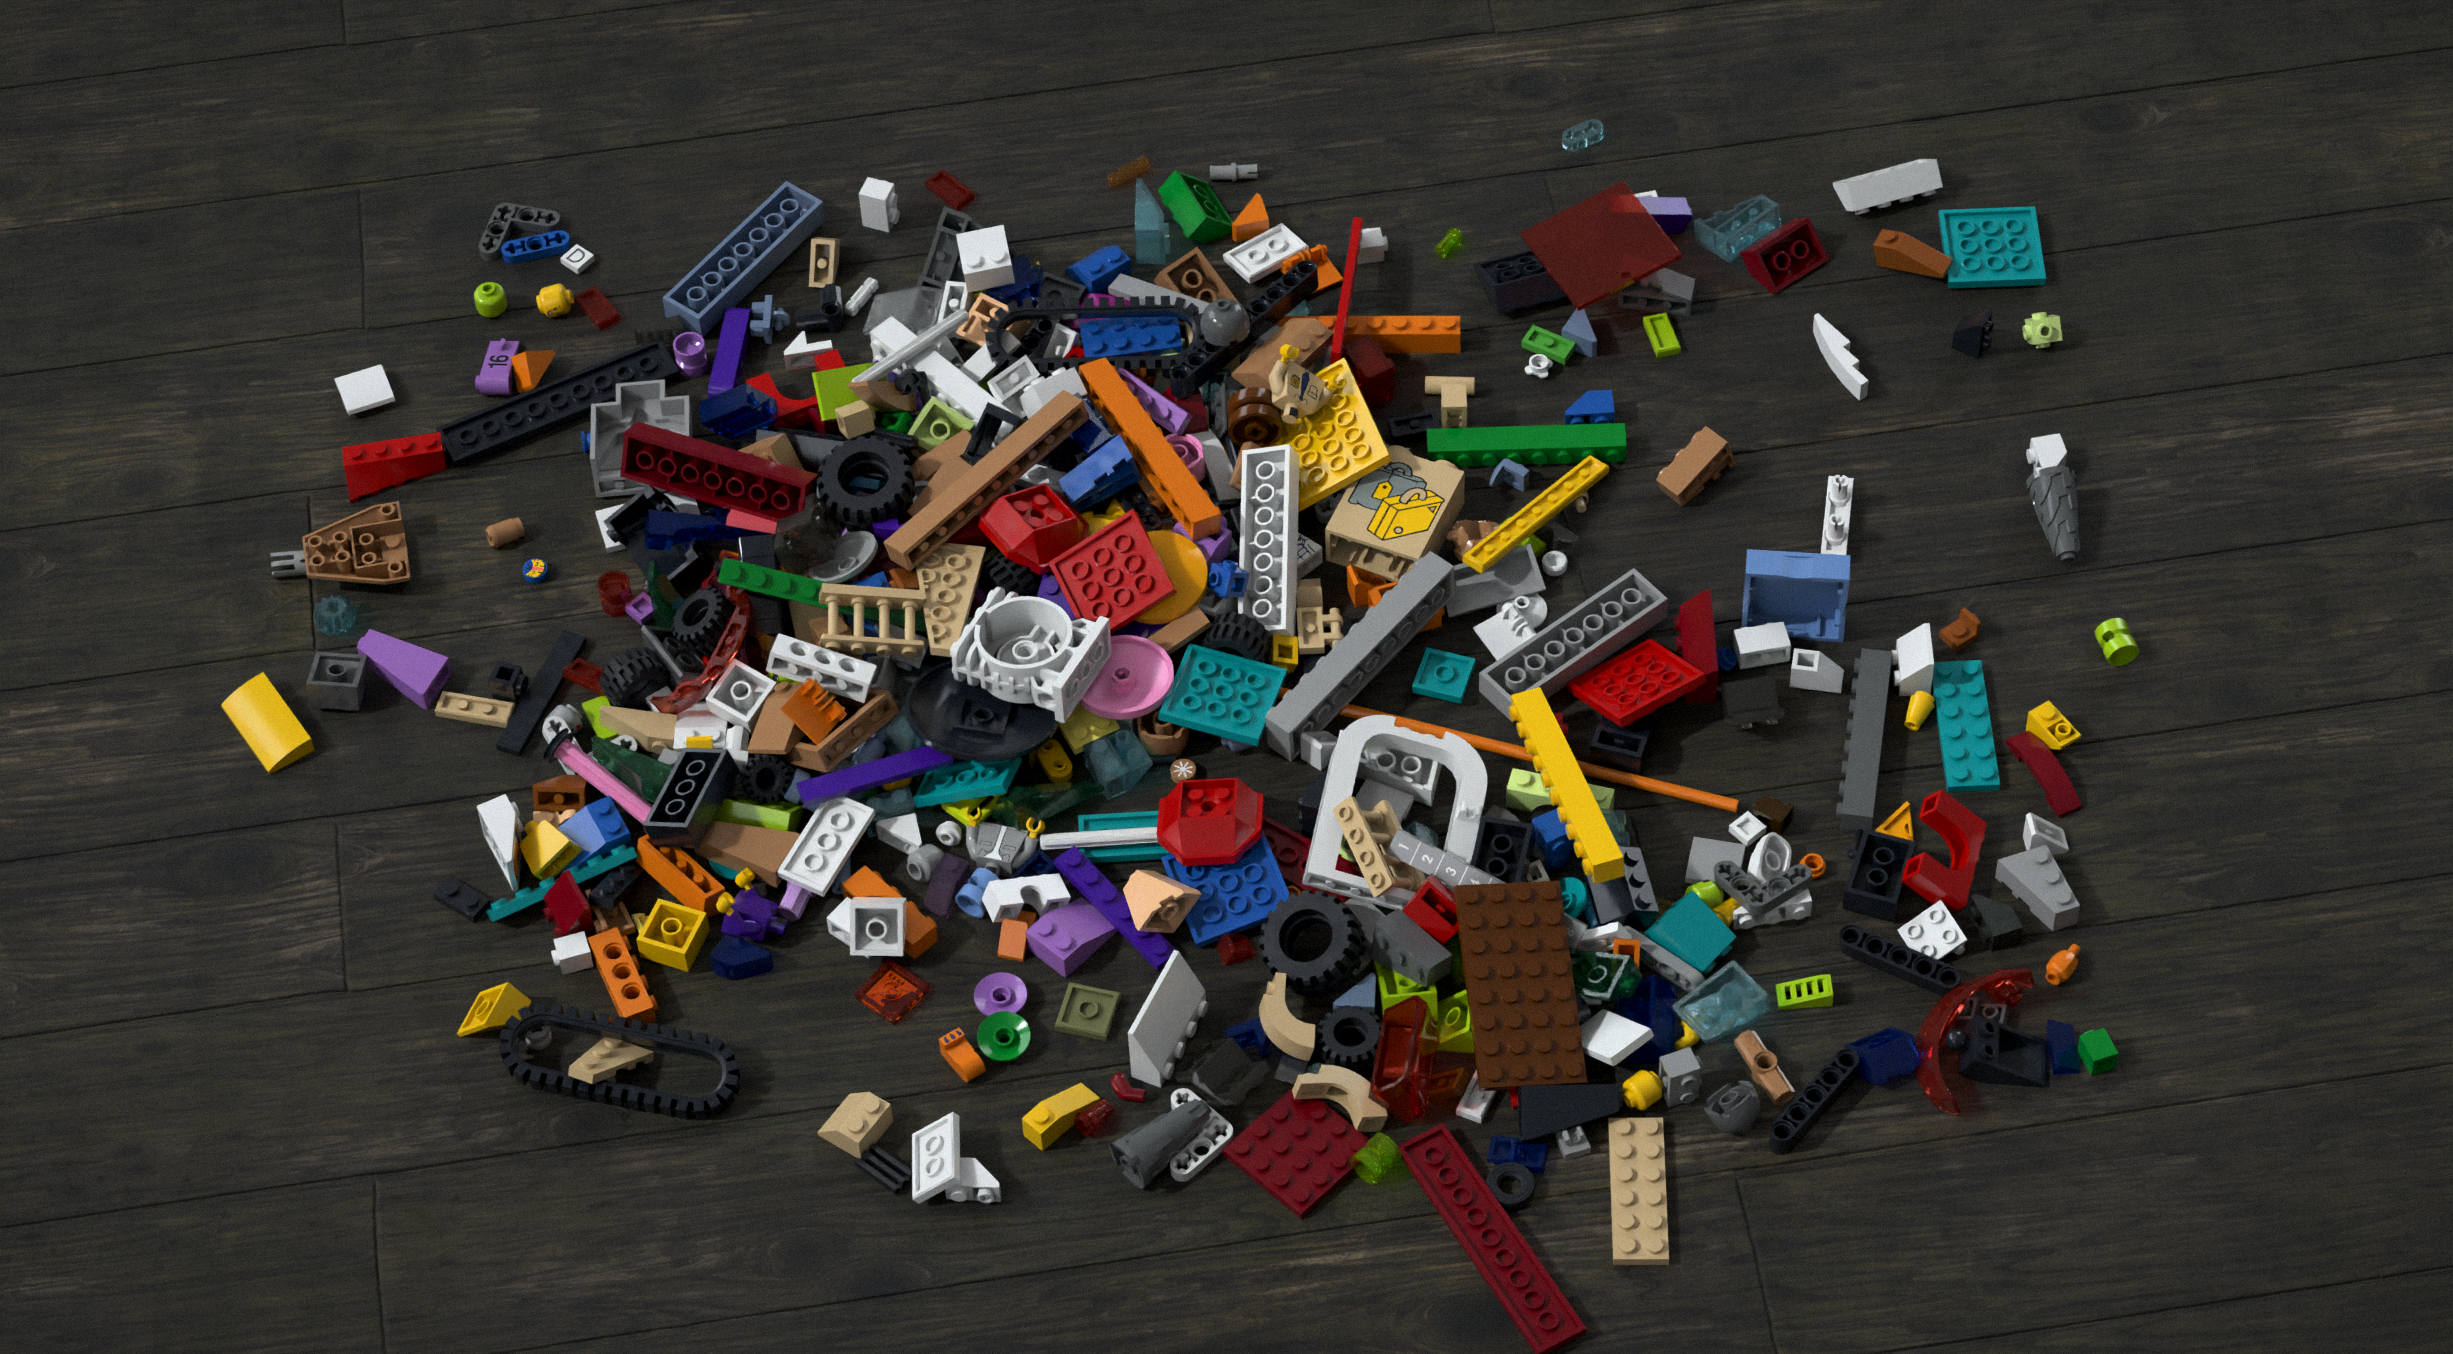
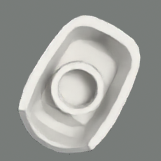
M1774 832L1763 836L1751 855L1747 875L1759 885H1762L1789 869L1792 854L1789 843Z

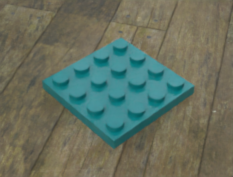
M2035 206L1939 210L1938 218L1943 254L1953 259V263L1946 273L1948 289L2046 284Z
M1189 643L1174 677L1173 687L1161 707L1158 720L1258 746L1266 727L1265 716L1276 703L1286 679L1287 669Z

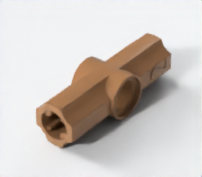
M1747 1030L1742 1032L1734 1040V1045L1751 1069L1753 1080L1763 1087L1774 1105L1782 1106L1789 1103L1795 1097V1090L1777 1065L1776 1055L1766 1049L1755 1031Z

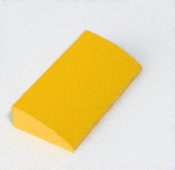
M264 672L240 686L221 704L222 709L269 775L315 751L310 736Z

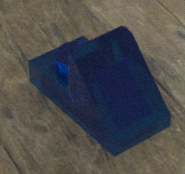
M1260 1017L1225 1028V1043L1229 1052L1236 1049H1244L1250 1044L1255 1043L1261 1058H1264L1272 1041L1265 1033Z

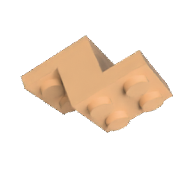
M1005 285L1000 286L998 291L1010 292H997L993 298L980 293L968 312L969 321L961 325L956 334L958 337L981 348L986 343L985 332H988L987 324L990 318L996 320L994 313L1000 307L1008 313L1007 303L1016 301L1018 309L1023 308V300L1020 298L1027 299V296L1019 292L1017 293ZM1032 299L1037 306L1036 308H1038V302ZM1035 320L1014 322L1007 327V330L1019 341Z

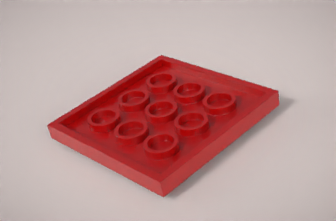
M1134 509L1048 562L1076 619L1084 618L1096 622L1099 616L1109 618L1110 635L1178 593Z
M1648 639L1566 682V687L1569 693L1620 727L1632 724L1635 720L1646 714L1653 713L1657 708L1667 703L1674 702L1678 697L1696 690L1699 686L1707 683L1705 673L1652 639Z

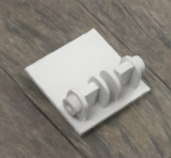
M1510 602L1502 606V612L1473 627L1496 660H1499L1537 634L1515 604L1511 605Z
M1939 900L1897 930L1909 948L1937 960H1940L1950 952L1960 955L1965 951L1964 945L1967 938L1942 900Z

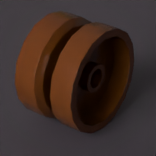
M1249 387L1239 390L1230 396L1227 401L1228 433L1233 443L1242 447L1243 443L1252 441L1261 448H1265L1279 440L1282 435L1281 409L1272 403V391L1261 387Z

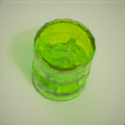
M1376 1133L1365 1144V1148L1362 1147L1350 1158V1164L1354 1166L1353 1170L1361 1179L1369 1184H1375L1386 1173V1169L1392 1168L1401 1159L1402 1154L1392 1139L1383 1133Z

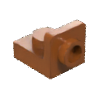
M1964 607L1960 610L1959 619L1940 630L1939 637L1957 653L1979 638L1981 622L1977 615Z

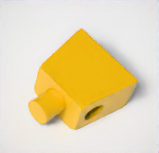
M536 820L528 822L524 827L527 836L520 842L521 851L531 872L540 880L552 876L555 878L583 850L577 843L547 820H543L540 824Z

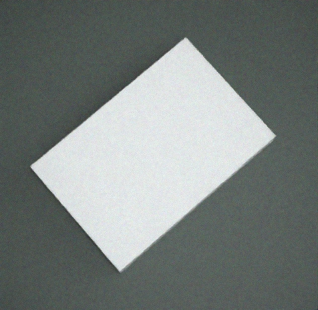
M1281 223L1224 253L1223 259L1249 284H1252L1282 268V262L1285 261V258H1291L1299 252L1304 255V250L1307 249L1309 251V246Z
M1602 1009L1580 1026L1584 1054L1612 1066L1621 1062L1654 1036L1650 1028L1605 1009Z
M954 1112L912 1134V1200L918 1204L960 1182L959 1116Z

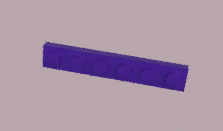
M1075 845L1054 859V865L1157 971L1166 965L1171 954L1176 949L1159 932L1137 930L1126 898Z

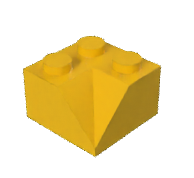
M658 898L636 939L640 957L689 972L710 932L707 913Z

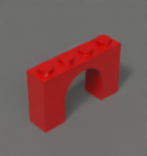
M837 349L814 356L816 372L846 367ZM769 373L746 380L748 397L763 427L770 425L792 429L812 422L808 411L810 408L819 407L816 395L804 400L788 399L778 392Z
M1940 790L1924 798L1918 819L1939 833L1946 841L1951 853V868H1946L1924 852L1907 860L1901 881L1933 905L1942 900L1948 911L1952 913L1963 909L1968 902V894L1974 880L1973 875L1976 864L1979 861V852L1985 838L1984 833L1987 823L1945 791Z

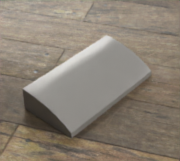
M1531 544L1514 548L1483 574L1465 563L1455 565V596L1444 608L1448 617L1452 618L1508 602L1519 596H1528L1545 591L1546 587Z

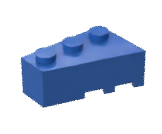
M1119 434L1058 480L1068 502L1080 513L1138 482L1142 478L1130 451Z

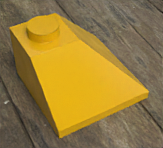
M509 982L484 990L478 994L457 1035L463 1037L507 1027L505 1022L511 1015L521 1020L518 1010L525 1006L529 1007L531 1000Z

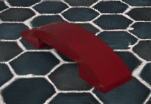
M2025 731L2006 739L2005 743L2016 759L2025 762L2046 792L2045 800L2058 818L2082 808L2078 795L2064 769L2049 748L2030 731Z

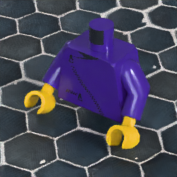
M748 867L736 876L735 882L739 887L745 888L746 891L741 889L735 898L728 892H724L718 898L716 907L718 911L725 913L721 932L757 941H764L770 932L784 935L789 921L776 917L778 911L777 903L761 897L756 886L753 887L750 883L755 878L754 872Z

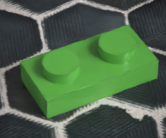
M1532 325L1521 341V347L1536 354L1545 355L1547 358L1565 365L1576 349V342Z

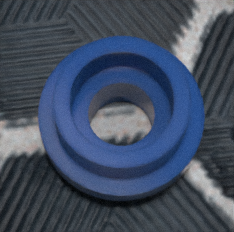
M1729 647L1717 648L1718 669L1729 672L1737 663L1736 655Z

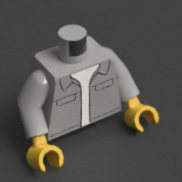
M968 806L965 809V815L969 819V825H967L966 846L971 859L976 861L977 868H985L997 877L999 875L1012 877L1017 869H1021L1033 860L1039 840L1037 834L1042 833L1045 829L1043 821H1039L1038 828L1035 830L1033 829L1034 818L1032 817L1026 822L1028 830L983 821L980 822V825H977V820L981 818L982 811L978 807V814L975 817H970V807Z

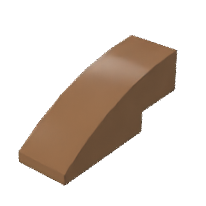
M861 381L849 383V388L859 398L879 410L889 413L908 411L910 413L913 410H917L916 393L913 395H903V392L896 390L895 382Z

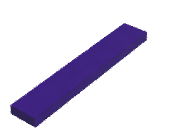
M924 746L797 782V790L804 806L808 807L952 766L953 758L930 746Z

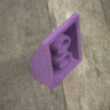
M1081 897L1043 915L1025 932L1027 949L1064 978H1067L1118 930L1092 904Z

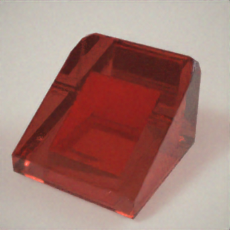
M1224 934L1216 944L1223 965H1231L1255 956L1247 935Z

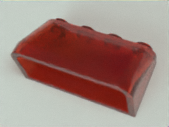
M1414 995L1384 1010L1368 1095L1369 1099L1406 1124L1422 1118L1427 1112L1439 1045V1032L1428 1003L1421 997Z

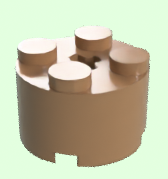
M1162 705L1146 715L1137 717L1139 744L1141 747H1144L1147 754H1176V757L1183 753L1189 742V728L1158 720Z

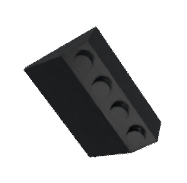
M1565 241L1473 264L1491 306L1501 314H1509L1514 312V309L1522 307L1532 308L1537 306V303L1545 301L1556 302L1561 297L1568 295L1579 296L1584 291L1590 290L1586 262Z

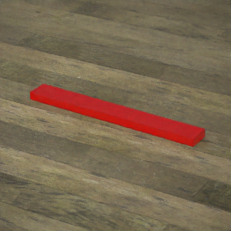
M1359 217L1353 218L1330 365L1341 360L1363 233V220Z

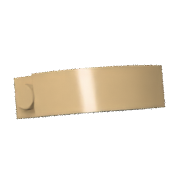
M1321 1065L1318 1074L1305 1073L1298 1075L1292 1089L1294 1099L1326 1098L1338 1102L1349 1112L1356 1131L1379 1132L1382 1130L1388 1117L1385 1104L1375 1087L1361 1075L1343 1067Z

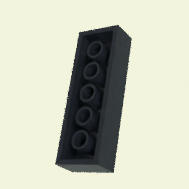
M770 425L757 429L756 442L771 436L786 433L801 465L809 467V471L818 472L819 467L823 465L822 460L827 454H832L831 449L836 445L839 447L844 445L843 441L848 440L845 436ZM900 447L911 463L912 449ZM869 473L858 476L869 479L881 477V481L888 482V478L879 474Z

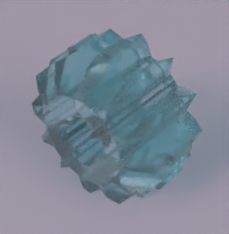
M331 594L330 598L322 597L321 603L315 604L313 619L320 632L324 631L327 636L334 632L338 636L341 631L348 633V627L355 626L357 612L350 598L345 599L343 594L338 597Z

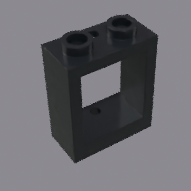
M988 402L963 456L971 460L970 464L974 466L988 454L1003 421L1013 425L1010 432L1012 434L1027 420Z

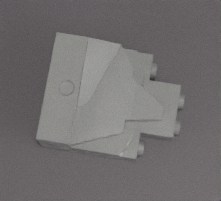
M665 379L616 384V402L591 404L590 462L596 497L637 494L647 486V484L620 477L624 434L635 423L641 422L693 437L689 395L667 397ZM654 487V488L658 489V490L661 491V492L667 491V490H664V489H661V488Z

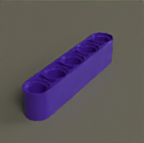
M726 308L708 387L709 402L735 403L751 333L750 321L753 318L752 309Z

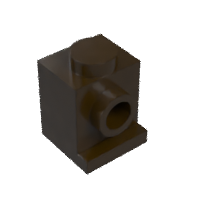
M1764 794L1761 799L1758 798L1754 802L1751 812L1754 817L1766 826L1767 832H1774L1781 836L1793 820L1794 804L1789 803L1786 806L1780 800L1772 799Z

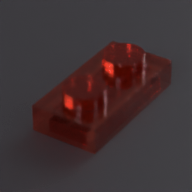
M577 658L563 669L564 678L596 694L605 696L599 685L601 681L600 676L604 669L581 658Z

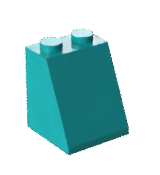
M1693 890L1672 904L1643 934L1704 975L1716 965L1713 960L1718 955L1722 958L1733 948L1730 943L1737 937Z

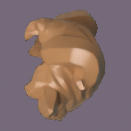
M1465 519L1456 521L1455 525L1451 527L1452 530L1447 533V539L1454 540L1456 546L1454 553L1460 561H1463L1465 553L1495 531L1500 525L1496 522H1486L1485 520L1469 521Z

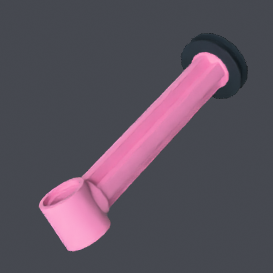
M568 728L561 730L547 746L543 759L549 758V763H553L557 759L561 760L604 795L610 796L613 802L643 824L653 805L571 743L574 737L573 732L568 734Z

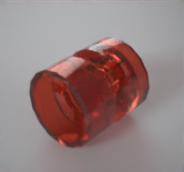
M619 570L605 572L600 576L597 583L604 613L612 617L627 615L625 605L633 600L628 575Z

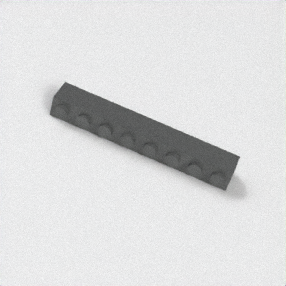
M1862 648L1861 658H1855L1854 673H1858V679L1853 678L1851 693L1856 694V699L1850 698L1849 714L1854 715L1853 719H1848L1846 734L1851 735V739L1845 740L1844 755H1848V761L1843 760L1841 776H1846L1845 782L1840 781L1838 797H1843V803H1837L1836 818H1841L1840 829L1855 831L1857 829H1862V831L1865 829L1872 830L1892 651Z

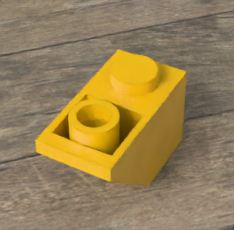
M2050 701L2028 712L2026 731L2036 735L2049 749L2061 750L2081 738V734Z

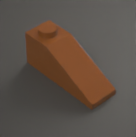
M1882 229L1873 244L1876 263L1880 267L1944 279L1953 263L1952 258L1902 232Z

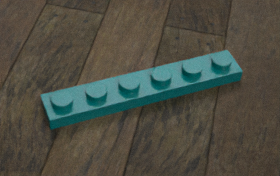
M625 844L611 849L612 854L605 858L598 855L587 860L588 865L578 869L577 866H574L567 870H570L578 884L638 856L634 847L629 846L626 848ZM553 876L540 881V887L534 890H530L527 887L516 892V898L506 901L503 898L490 904L492 908L487 910L490 920L494 922L543 900L546 893L558 879L554 880Z

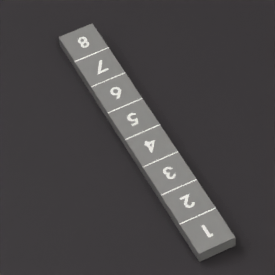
M1400 828L1397 829L1386 852L1428 875L1432 873L1438 880L1452 887H1455V885L1505 883ZM1564 913L1569 947L1576 950L1588 924Z

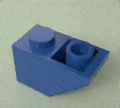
M1612 390L1587 391L1565 411V425L1614 423L1615 410Z

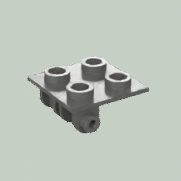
M1222 383L1219 390L1215 392L1213 400L1209 402V415L1213 416V424L1210 425V429L1219 441H1221L1227 431V401L1230 396L1237 392L1236 390H1225V383Z

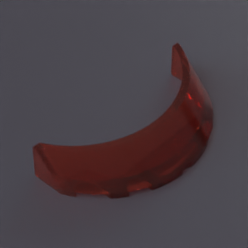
M718 576L712 578L711 582L725 597L736 605V608L702 675L695 680L681 683L668 696H653L651 698V703L661 713L676 715L699 702L710 693L734 658H737L750 621V603L745 590L718 584Z
M2029 968L1991 973L1968 980L1948 992L1930 1010L1917 1036L1914 1059L1919 1083L1934 1107L1958 1116L1960 1112L1955 1098L1943 1081L1939 1068L1938 1049L1968 998L1976 991L1998 992L2010 982L2021 983L2033 988L2035 981Z

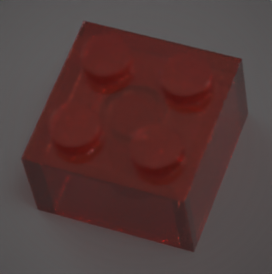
M1370 335L1343 345L1344 358L1350 366L1368 408L1371 409L1394 399L1393 388H1395L1393 372H1395V366L1390 358L1387 359L1383 354L1381 345L1378 342H1374Z

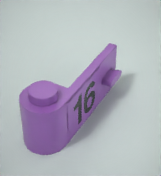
M504 338L500 341H490L480 375H477L475 379L476 390H480L481 395L512 394L513 365L511 357L517 355L520 346L519 341H506Z

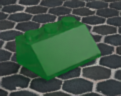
M1175 170L1159 188L1158 192L1163 198V204L1171 210L1173 219L1180 224L1184 230L1183 234L1187 239L1207 243L1232 233L1233 220L1207 181Z

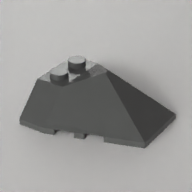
M945 206L942 210L923 272L919 277L912 297L935 306H941L946 281L965 283L956 234L985 229L967 214ZM1008 247L1015 279L1013 285L1018 289L1027 260ZM1010 284L1005 285V286H1007V287L1013 289V288H1012L1013 286H1011ZM1000 286L988 288L987 291H998ZM973 291V294H978L982 291Z

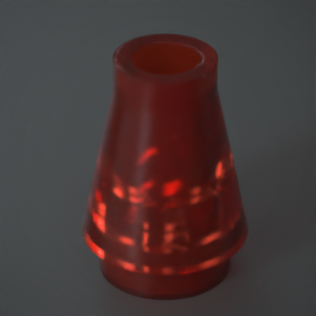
M1102 1099L1099 1103L1078 1112L1074 1119L1075 1128L1084 1136L1095 1134L1106 1118L1113 1112L1112 1105L1107 1100Z

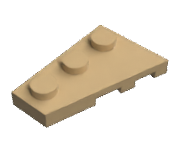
M604 1037L569 1066L568 1076L594 1084L615 1076L616 1071L619 1069L631 1070L636 1068V1063L643 1061L645 1064L652 1062L654 1052L622 1040Z

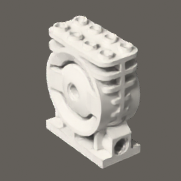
M996 587L989 592L983 606L977 609L971 623L964 627L959 640L951 646L950 656L952 657L954 679L962 682L967 677L968 684L974 687L981 681V687L997 698L1013 703H1035L1039 707L1054 711L1055 720L1065 724L1112 654L1109 618L1099 616L1096 622L1084 618L1071 621L1067 613L1060 606L1049 600L1032 596L1019 597L1018 593L1013 591L1009 592L1006 596L1003 588Z

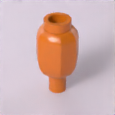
M2072 944L2068 950L2057 952L2046 965L2047 973L2045 975L2049 983L2058 985L2068 980L2078 965L2076 956L2081 951L2078 945Z

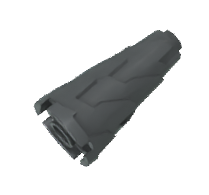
M2064 466L2040 469L2039 477L2034 478L2033 473L2026 480L2027 492L2032 499L2039 522L2050 543L2053 556L2060 563L2070 565L2076 562L2081 551L2078 534L2079 518L2077 511L2076 474L2074 470L2070 473L2069 467Z
M1194 1099L1180 1105L1167 1114L1158 1116L1146 1125L1135 1128L1111 1143L1109 1149L1112 1158L1117 1166L1123 1165L1126 1170L1122 1173L1136 1187L1145 1188L1168 1166L1167 1163L1186 1147L1185 1144L1201 1130L1202 1126L1210 1119L1211 1108L1203 1099L1200 1101Z

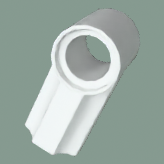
M734 725V727L727 729L726 742L723 749H728L740 770L738 773H743L744 769L742 766L744 764L747 765L749 732L743 726Z

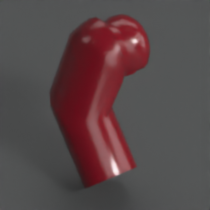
M1116 1073L1111 1078V1087L1119 1099L1144 1103L1146 1090L1132 1088L1124 1073Z

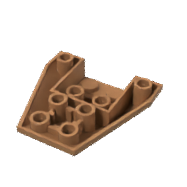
M399 501L371 506L302 537L308 578L383 585L411 580L406 537Z

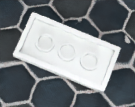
M845 796L820 803L778 869V877L824 897L874 818L875 810Z

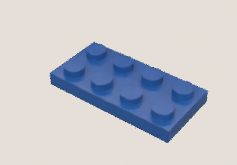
M1177 317L1106 318L1079 322L1085 357L1158 356L1183 351Z

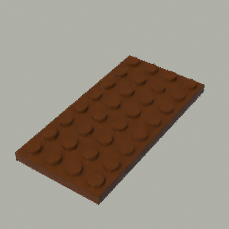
M1560 881L1455 885L1453 891L1479 1091L1517 1090L1520 1086L1586 1085L1588 1081Z

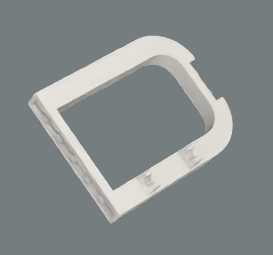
M1371 715L1351 723L1340 735L1332 752L1302 884L1394 910L1399 908L1402 911L1416 892L1392 887L1382 896L1376 898L1373 897L1365 878L1335 870L1343 831L1333 809L1347 797L1352 796L1361 753L1367 748L1374 746L1388 747L1437 761L1445 765L1453 773L1456 779V794L1444 851L1468 864H1471L1487 790V772L1476 750L1468 742L1455 734L1446 731L1443 738L1439 739L1431 734L1411 731L1407 727L1394 726L1396 719L1394 716ZM1442 882L1454 893V887Z

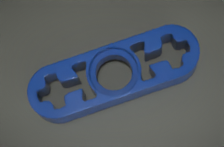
M557 230L508 241L503 244L501 251L503 260L506 263L518 264L564 254L570 250L571 242L567 232ZM533 245H542V248L539 250L530 249Z

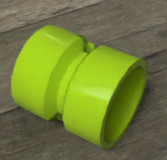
M2112 618L2101 623L2096 628L2095 637L2111 666L2126 665L2138 656L2139 648L2123 619Z

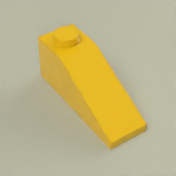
M1082 1083L1041 1101L1022 1118L1024 1136L1040 1150L1044 1151L1098 1104L1100 1098Z

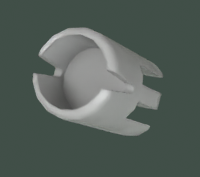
M304 550L270 553V557L274 559L294 557L292 560L271 562V568L295 567V570L272 572V578L307 575Z

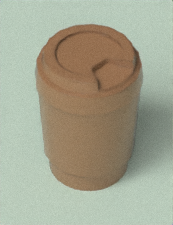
M519 517L489 525L485 529V534L492 548H499L525 536V531Z

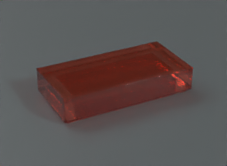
M943 169L925 181L926 188L956 211H959L975 199L974 193Z
M596 286L575 295L576 303L599 331L620 321L619 313Z

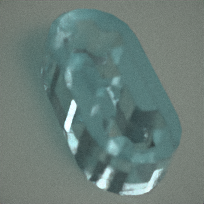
M1590 119L1566 129L1562 133L1563 148L1568 151H1577L1600 141L1603 138L1604 126L1602 122Z

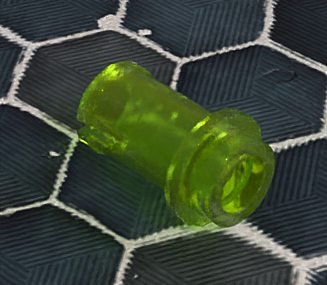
M1456 228L1447 230L1446 236L1434 247L1436 254L1439 255L1443 252L1440 257L1446 258L1456 245L1462 243V233Z

